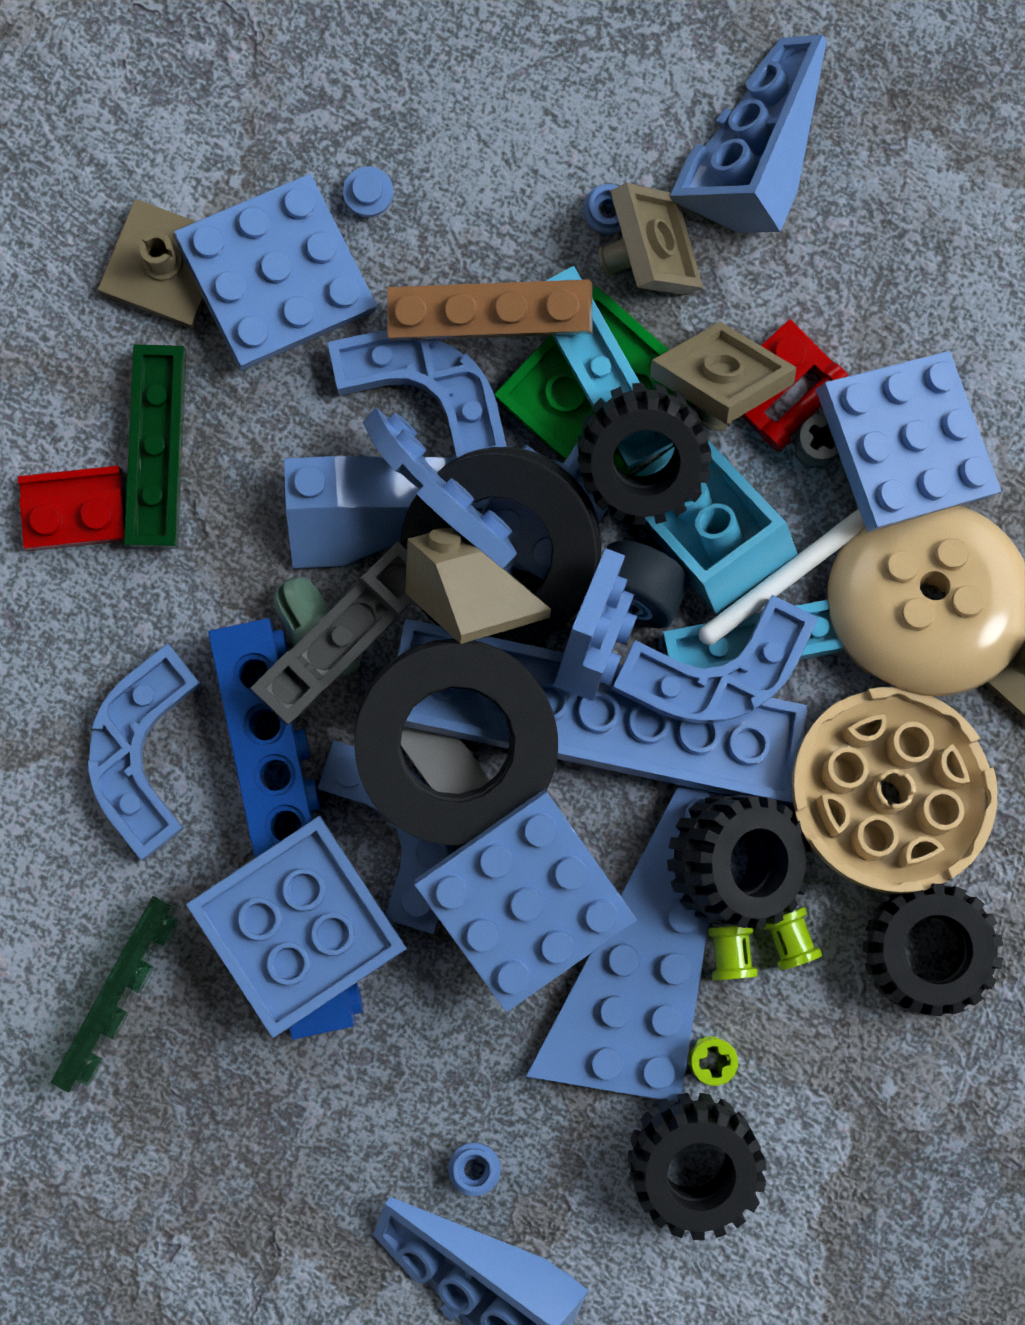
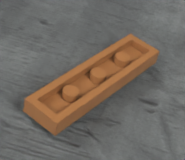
M586 279L387 287L388 339L404 341L593 334L592 282Z

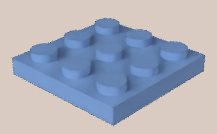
M311 173L174 231L173 238L239 371L376 311L377 304Z
M950 351L825 382L816 388L867 533L948 508L991 498L1002 492Z
M546 789L540 791L414 880V885L506 1012L638 921Z
M320 816L186 904L272 1038H275L407 949Z

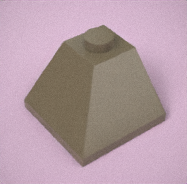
M453 527L437 528L428 534L408 539L405 593L460 644L550 618L551 609Z

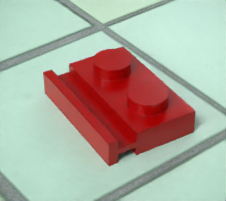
M119 465L17 476L21 495L19 500L23 546L26 551L124 541L126 510L124 491L122 489V469Z

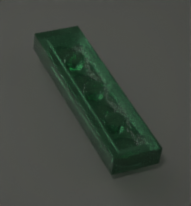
M152 896L52 1078L51 1084L68 1093L78 1090L81 1084L87 1087L91 1084L103 1062V1058L97 1056L106 1037L114 1040L127 1019L129 1012L122 1009L131 991L138 994L141 992L154 968L153 965L147 962L157 944L165 947L178 925L179 920L172 917L178 907L177 905L161 896Z

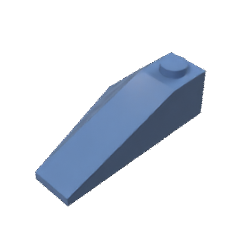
M823 34L780 38L746 81L745 84L748 92L732 111L725 108L716 119L720 128L706 146L697 144L687 156L670 195L675 203L737 233L781 232L798 192L827 43Z
M325 456L284 459L286 515L293 570L346 567L360 561L364 557L387 548L390 549L397 541L400 543L406 513L419 488L401 473L395 472L383 457ZM424 457L436 473L456 459ZM490 498L471 503L470 505L481 512Z
M392 1197L385 1202L373 1232V1236L415 1282H427L440 1296L444 1304L439 1309L450 1321L459 1317L465 1325H572L589 1291L570 1274L560 1270L545 1258Z

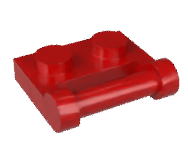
M791 319L783 324L761 346L796 367L794 384L741 416L777 452H781L791 443L790 436L822 407L816 388L825 382L849 376L840 365L833 362ZM813 369L821 380L776 422L771 420L765 413Z

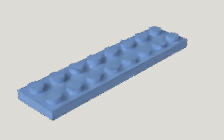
M405 619L397 656L420 644L454 638L441 626ZM489 636L475 640L497 647L514 657L532 674L549 700L556 720L558 731L557 759L720 794L768 797L777 800V805H786L787 807L793 804L791 788L792 771L795 757L803 738L807 705L770 698L758 708L735 719L716 723L683 722L659 714L612 691L611 687L622 665L618 664L610 685L600 682L595 697L591 701L554 686L564 655L563 652ZM449 688L432 693L413 707L403 725L404 727L509 748L510 732L505 715L491 699L474 690Z

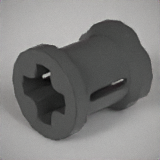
M823 414L812 416L805 421L794 439L795 456L801 464L808 468H824L832 463L837 454H839L827 419ZM820 434L825 435L828 438L825 446L820 447L818 450L810 446L813 438L818 437Z

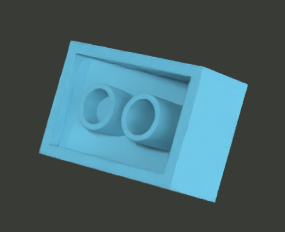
M708 440L712 462H708L710 476L707 484L701 482L699 485L702 492L701 496L696 502L688 498L684 502L687 511L678 517L671 510L665 513L666 522L656 524L654 516L645 517L644 526L665 554L686 570L691 581L690 586L717 615L798 554L785 520ZM674 447L635 476H647L661 470L671 459Z

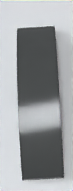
M398 541L289 652L287 651L250 688L287 726L342 675L413 602L405 593L407 550Z

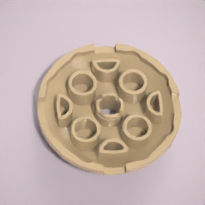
M956 506L867 533L865 527L839 549L834 559L828 580L827 600L829 602L828 613L835 635L844 646V651L866 674L870 672L879 679L896 686L898 689L932 697L955 695L975 689L1003 671L1023 645L1025 640V561L1012 540L996 524L978 512L964 506ZM924 583L934 585L942 592H945V597L941 600L928 599L922 594L920 587Z
M879 687L868 689L866 692L838 701L812 724L805 734L795 757L792 771V799L798 821L800 820L804 836L816 854L832 870L845 879L870 890L883 893L905 894L931 889L932 883L943 884L966 869L979 855L989 838L996 817L998 794L994 768L989 767L986 756L978 742L981 738L957 711L932 696L918 695L896 687ZM881 782H889L897 788L900 795L899 804H888V800L884 798L881 792Z

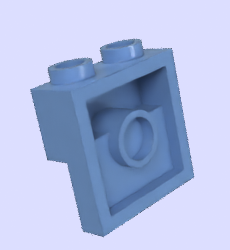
M607 548L604 550L572 627L554 686L591 701L595 697L600 682L607 685L611 684L621 659L620 655L612 652L616 642L624 645L627 644L637 618L636 615L628 613L634 594L624 590L628 579L619 576L625 555Z

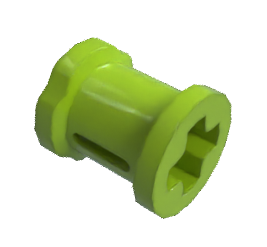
M805 906L795 908L792 913L783 912L784 920L775 925L766 923L764 928L770 930L780 957L777 965L781 971L823 956L820 948L814 947L804 917L808 914Z
M734 926L708 928V936L713 938L716 970L711 972L712 981L758 977V969L752 967L749 935L753 933L752 928Z
M706 1036L698 1039L694 1047L689 1050L688 1065L690 1071L701 1082L710 1086H720L728 1083L735 1076L738 1069V1056L735 1049L728 1042L716 1036ZM714 1046L717 1053L726 1056V1062L718 1064V1073L714 1075L711 1074L708 1068L699 1065V1059L707 1057V1048Z

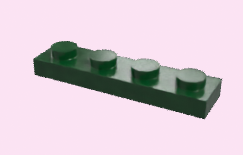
M133 344L124 545L127 548L178 549L187 350L184 346Z

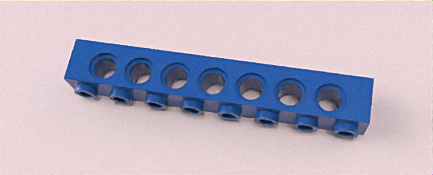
M269 618L208 631L254 858L281 842L274 831L275 822L280 815L288 812L295 813L300 818L302 828L314 820L313 811L321 809L315 779L306 781L302 761L311 759L305 729L296 730L294 721L287 726L280 719V729L275 737L269 740H261L254 733L256 719L264 713L274 712L249 688H246L243 680L244 673L249 666L256 663L265 664L270 669L287 651L289 652L284 629L275 630L274 624ZM278 762L287 764L291 772L288 785L278 791L269 790L264 782L266 769ZM355 983L291 1026L292 1040L357 1025L355 1015L364 1013L358 983Z

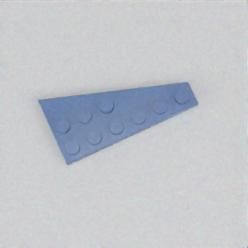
M677 786L621 894V897L638 921L589 954L526 1077L678 1102L677 1094H682L709 921H703L695 917V911L686 910L680 903L684 894L673 891L670 882L676 876L675 872L668 871L667 860L674 858V849L668 847L671 837L678 838L680 831L675 826L680 818H691L688 811L690 807L695 803H705V798L714 795L724 796V794Z

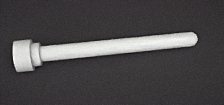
M859 508L704 625L699 631L700 641L706 645L715 644L765 606L771 595L778 596L849 542L865 528Z

